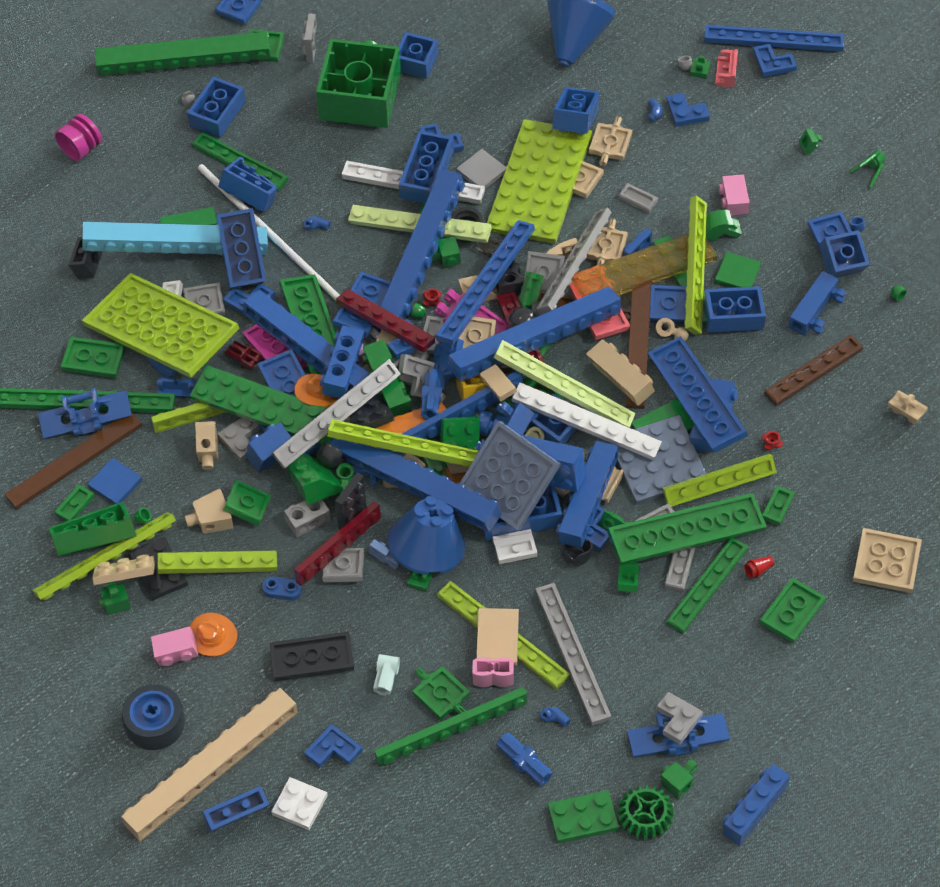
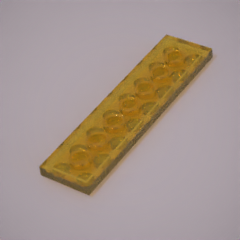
M689 233L578 272L573 275L571 280L582 297L608 286L617 295H620L650 281L654 283L688 270ZM705 238V264L717 260L718 255Z

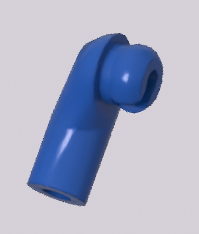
M652 98L648 101V105L652 109L648 117L652 121H656L657 118L661 117L663 109Z
M312 216L303 222V226L307 230L318 227L328 230L331 225V221L318 216Z
M557 707L545 708L540 712L542 720L558 721L564 727L571 721Z

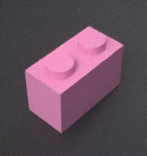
M744 175L722 176V184H719V194L723 195L722 208L730 211L731 216L748 214L750 202Z
M190 627L151 637L154 658L159 666H169L175 662L188 661L198 656L195 635Z

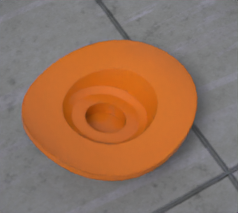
M321 374L304 375L295 385V396L302 403L309 406L330 407L340 398L322 394L323 386H320Z
M202 614L195 618L189 626L195 635L197 651L201 655L209 657L222 656L231 651L237 642L238 634L236 627L227 617L221 614Z

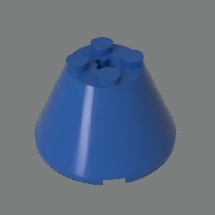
M427 496L391 526L387 538L390 553L400 565L411 571L428 575L429 572L440 571V574L454 569L462 561L466 548L464 537L453 514V508L433 496Z

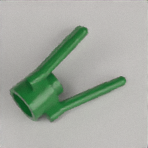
M875 150L863 162L851 169L850 173L857 171L866 164L871 168H877L868 186L871 189L880 171L885 167L883 164L886 159L884 153Z

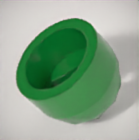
M895 285L891 289V296L896 301H901L907 293V290L900 285Z
M415 303L411 317L416 319L423 318L425 315L424 306Z
M142 507L135 512L134 520L138 524H145L151 520V513L147 508Z

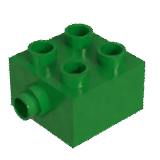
M330 39L316 90L319 120L388 128L401 78L400 47L380 45L372 40L354 42Z

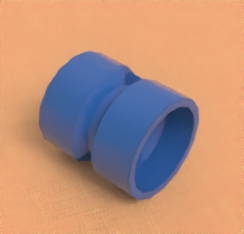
M482 410L479 415V435L488 436L497 421L502 422L505 416L499 414L494 416L493 413Z

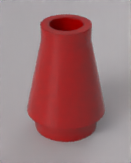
M771 556L748 560L744 565V570L749 578H758L773 567L775 563Z

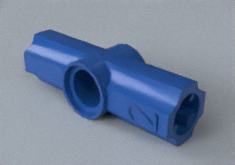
M431 369L425 375V385L422 388L421 416L425 420L438 414L439 404L441 403L442 373L438 369Z
M505 733L500 737L496 747L511 760L512 765L519 772H525L539 786L545 785L549 781L552 771L538 759L537 754L529 746L524 747L510 733Z

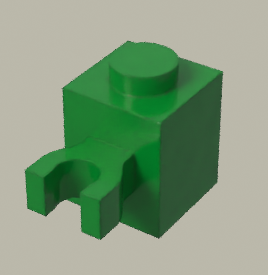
M455 236L439 240L438 250L432 256V263L441 260L443 268L461 264L460 251Z
M115 581L108 582L107 588L100 589L102 597L99 598L102 609L106 608L108 615L131 609L124 583L116 585Z
M690 759L684 767H681L676 761L671 766L667 765L661 772L660 784L679 800L693 787L694 777L692 775L697 771L695 768L697 763Z

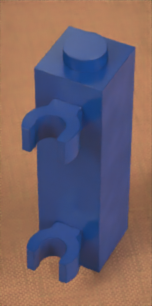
M822 271L790 316L789 328L804 336L810 328L815 333L821 334L824 330L823 325L825 322L817 319L831 298L841 304L845 299L846 291L841 288L837 289L839 279L832 274Z
M506 402L499 403L495 409L500 414L505 415L502 422L520 435L524 434L534 415L533 411L520 402L511 406ZM485 440L478 441L475 449L480 451Z

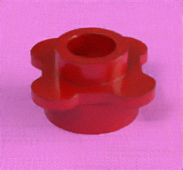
M433 288L424 291L423 296L425 300H423V304L425 306H438L441 302V292Z
M769 431L761 436L766 450L783 446V442L780 441V434L776 431Z

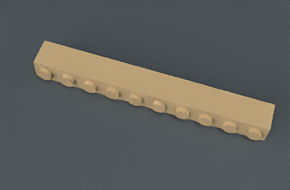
M281 688L276 692H271L266 700L261 704L255 705L250 713L245 717H240L234 726L229 730H224L219 738L214 742L208 743L203 751L198 755H193L187 764L182 768H177L171 777L166 781H161L156 786V789L150 794H145L135 806L129 807L122 815L124 826L139 841H142L298 713L296 703Z

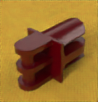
M236 340L224 352L225 356L238 362L241 368L244 367L250 371L254 369V365L259 363L258 360L263 358V355L253 349L252 345L247 347Z

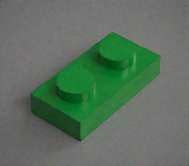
M78 484L54 511L55 515L65 522L77 518L95 498L94 493Z
M777 485L762 515L764 521L780 526L792 503L795 492Z

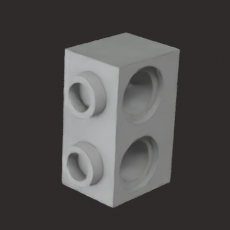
M304 500L284 510L285 520L296 538L331 521L330 511L323 500L307 505Z

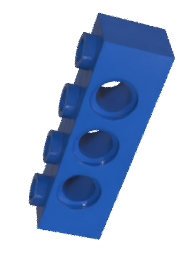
M342 325L341 331L336 332L334 340L336 345L331 347L329 355L331 360H327L325 365L326 375L322 374L320 386H323L322 394L341 398L347 393L363 344L364 330Z

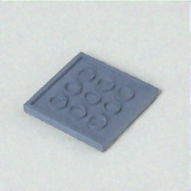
M680 415L634 429L662 441L654 461L618 446L619 457L617 463L620 470H624L623 477L636 505L664 496L663 487L706 474L694 445L690 442L688 432Z
M497 421L460 483L472 492H479L488 500H495L499 504L502 513L500 518L516 530H521L561 464L506 424Z

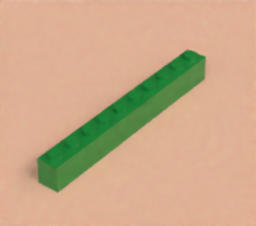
M268 31L95 48L98 75L104 76L271 59Z

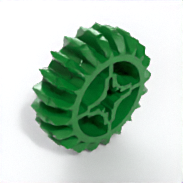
M647 784L644 789H641L638 785L636 791L630 788L629 794L624 793L623 800L619 801L620 808H618L619 822L623 823V830L628 829L629 835L636 833V839L642 835L645 841L648 836H651L654 840L656 833L662 837L663 830L668 831L669 825H672V817L674 816L673 803L669 802V795L663 796V789L657 792L656 786L648 789ZM635 804L636 811L631 816L629 810ZM661 809L663 815L657 821L655 814H657V811Z

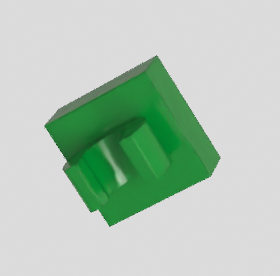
M698 56V59H693L690 76L707 79L711 62L705 61V57Z
M806 129L799 143L805 154H811L814 149L819 147L817 143L823 140L819 134L815 135L812 129Z
M412 571L407 586L427 592L433 572H429L428 575Z

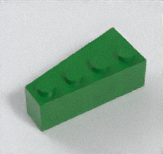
M384 339L363 346L361 358L364 365L368 364L370 370L367 372L369 374L388 359L393 363L392 356ZM400 376L377 393L394 417L411 412V399L406 393L403 381H399Z
M123 501L48 528L58 556L136 537L130 515Z

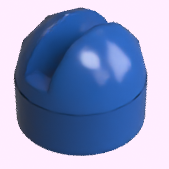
M858 216L850 220L852 230H859V232L864 230L865 220L863 217Z

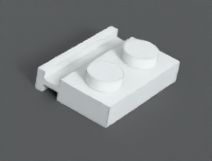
M531 529L493 536L499 564L537 557V549Z

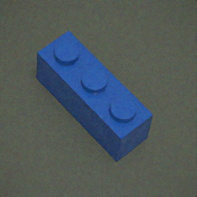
M259 786L204 810L201 815L209 833H212L266 809L269 803L262 787Z

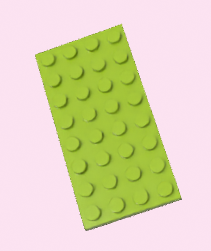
M523 120L487 224H491V233L508 235L515 223L520 220L535 226V230L529 239L556 244L573 194V188L576 185V179L579 176V170L582 167V161L585 159L592 138V130H589L587 134H577L572 131L561 132L558 129H552L553 124Z
M132 273L123 279L82 320L84 326L190 378L240 329L238 323Z

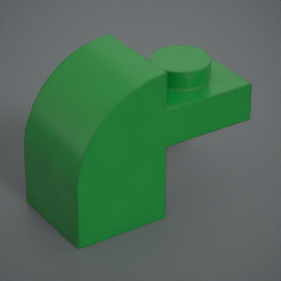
M717 210L706 215L705 239L715 242L723 234L735 238L742 235L738 220L731 218L730 211Z

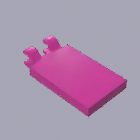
M449 289L444 300L452 303L451 306L447 307L443 302H440L434 313L445 317L443 320L445 323L465 293L463 292L460 296L453 289ZM483 305L474 315V317L496 320L494 335L505 331L508 327L503 319Z
M257 324L242 332L244 339L252 345V348L263 355L262 359L264 361L290 350ZM295 354L302 369L307 367L304 360Z

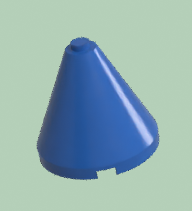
M547 0L556 60L559 61V64L565 67L573 65L614 20L616 13L612 6L602 0H596V2L593 0Z

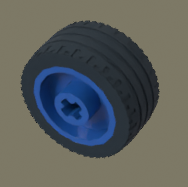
M149 684L139 687L127 697L123 705L122 721L126 734L135 745L148 750L164 749L178 740L184 729L185 714L181 700L172 689L159 684Z

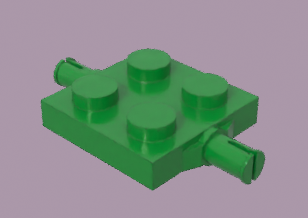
M443 666L429 675L421 667L415 671L414 674L422 681L412 691L413 695L440 721L450 712L456 711L458 714L467 711L461 706V703L470 696V691Z

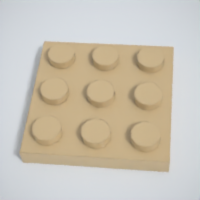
M863 528L853 582L912 593L922 539Z

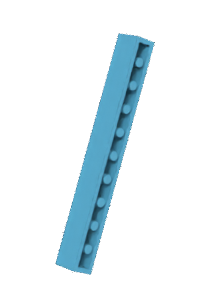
M83 222L82 251L222 255L217 225ZM257 227L261 253L266 255L268 245L267 227Z

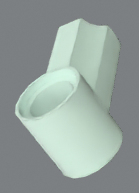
M379 654L376 668L377 675L373 687L374 692L383 696L391 694L394 677L399 671L400 657Z

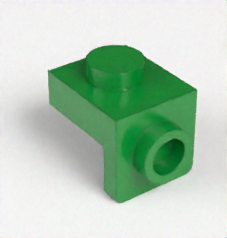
M633 562L621 566L619 564L617 591L626 593L637 592L639 563Z

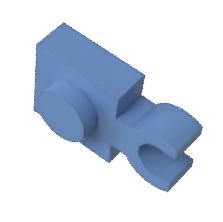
M375 539L372 541L368 553L381 562L388 563L391 568L396 570L400 564L393 558L388 546Z

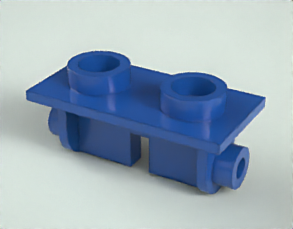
M161 377V379H157V393L175 394V397L190 398V394L197 381H192V379L174 380Z

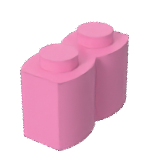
M477 658L473 660V685L478 687H489L492 685L509 687L514 685V660L509 658H498L495 660Z

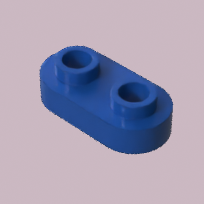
M269 577L262 584L263 593L270 598L296 600L302 594L301 586L294 579Z

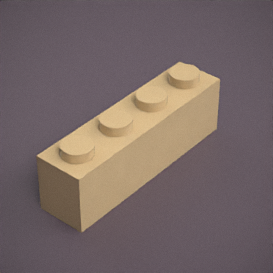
M602 339L586 353L590 363L639 406L655 392L652 386V379L647 374L643 375L636 364L631 365L629 359L623 353L619 354L612 343L608 344Z

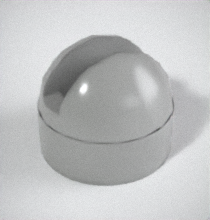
M681 56L678 58V65L682 70L691 68V56Z
M186 91L182 95V104L186 107H191L195 103L196 97L193 92Z

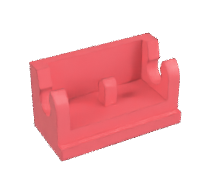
M721 50L720 54L728 56H718L715 86L734 87L738 50Z

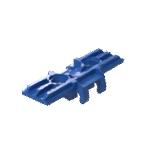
M96 388L66 397V395L62 396L63 407L38 413L43 439L69 432L74 433L75 436L102 430V425L107 422L132 416L126 390L98 397ZM93 398V402L89 404L88 408L75 410L69 406V404ZM101 406H108L109 410L106 414H99ZM65 415H70L71 422L69 424L62 423V418Z
M655 713L657 725L627 730L633 757L661 752L663 754L667 753L671 757L697 752L700 745L730 740L723 713L702 717L681 745L663 735V730L667 726L663 722L672 720L664 714ZM701 728L704 734L696 736L694 729ZM660 735L664 738V741L662 743H655L652 738Z

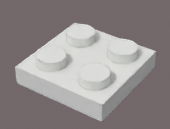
M290 777L271 813L277 818L310 830L328 796L327 792Z

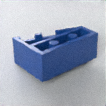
M241 156L223 169L218 185L226 193L232 194L241 201L263 212L272 206L277 187L263 175L260 177L255 173L253 166L248 167Z

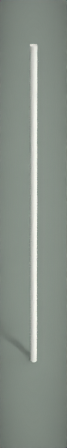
M203 164L198 166V170L240 210L249 209L239 198L219 188L220 180ZM254 214L256 225L258 227H267V236L308 275L315 274L319 286L336 301L340 294ZM374 327L370 332L377 340L380 333ZM443 392L441 394V401L446 397Z

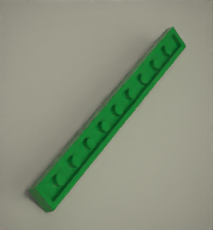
M0 388V408L52 410L63 407L62 396L66 395V397L88 391ZM97 391L98 397L117 393L109 391ZM127 392L131 412L166 413L174 410L175 394ZM93 398L72 403L69 406L75 410L88 408L89 404L93 402ZM103 405L99 408V411L109 410L108 406Z

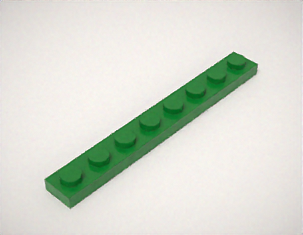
M522 687L374 750L375 760L378 766L390 764L395 759L409 756L420 748H428L434 742L444 741L455 733L465 732L476 724H484L488 719L495 716L500 717L514 708L519 709L527 703V692Z

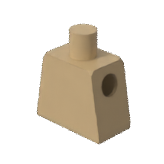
M215 421L195 422L198 461L202 463L203 470L213 469V462H218V433Z
M217 489L195 500L192 503L194 513L184 516L188 527L199 524L204 534L234 528L231 514L223 511L226 502L221 489Z

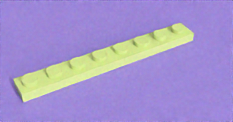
M353 205L348 221L349 224L413 233L421 214ZM451 218L446 223L443 237L455 236V239L488 243L492 227L491 224Z
M503 340L499 344L493 358L587 410L630 428L635 416L634 412Z

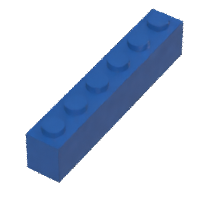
M596 440L594 447H590L589 459L587 462H584L586 477L578 492L571 493L569 507L564 509L563 521L557 526L556 534H559V543L582 548L613 469L618 461L619 451L617 445Z

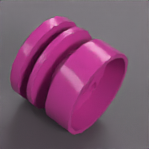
M81 113L75 115L73 119L69 120L68 125H63L54 134L62 151L75 161H80L89 153V150L95 149L96 146L102 143V135L99 129L87 116Z

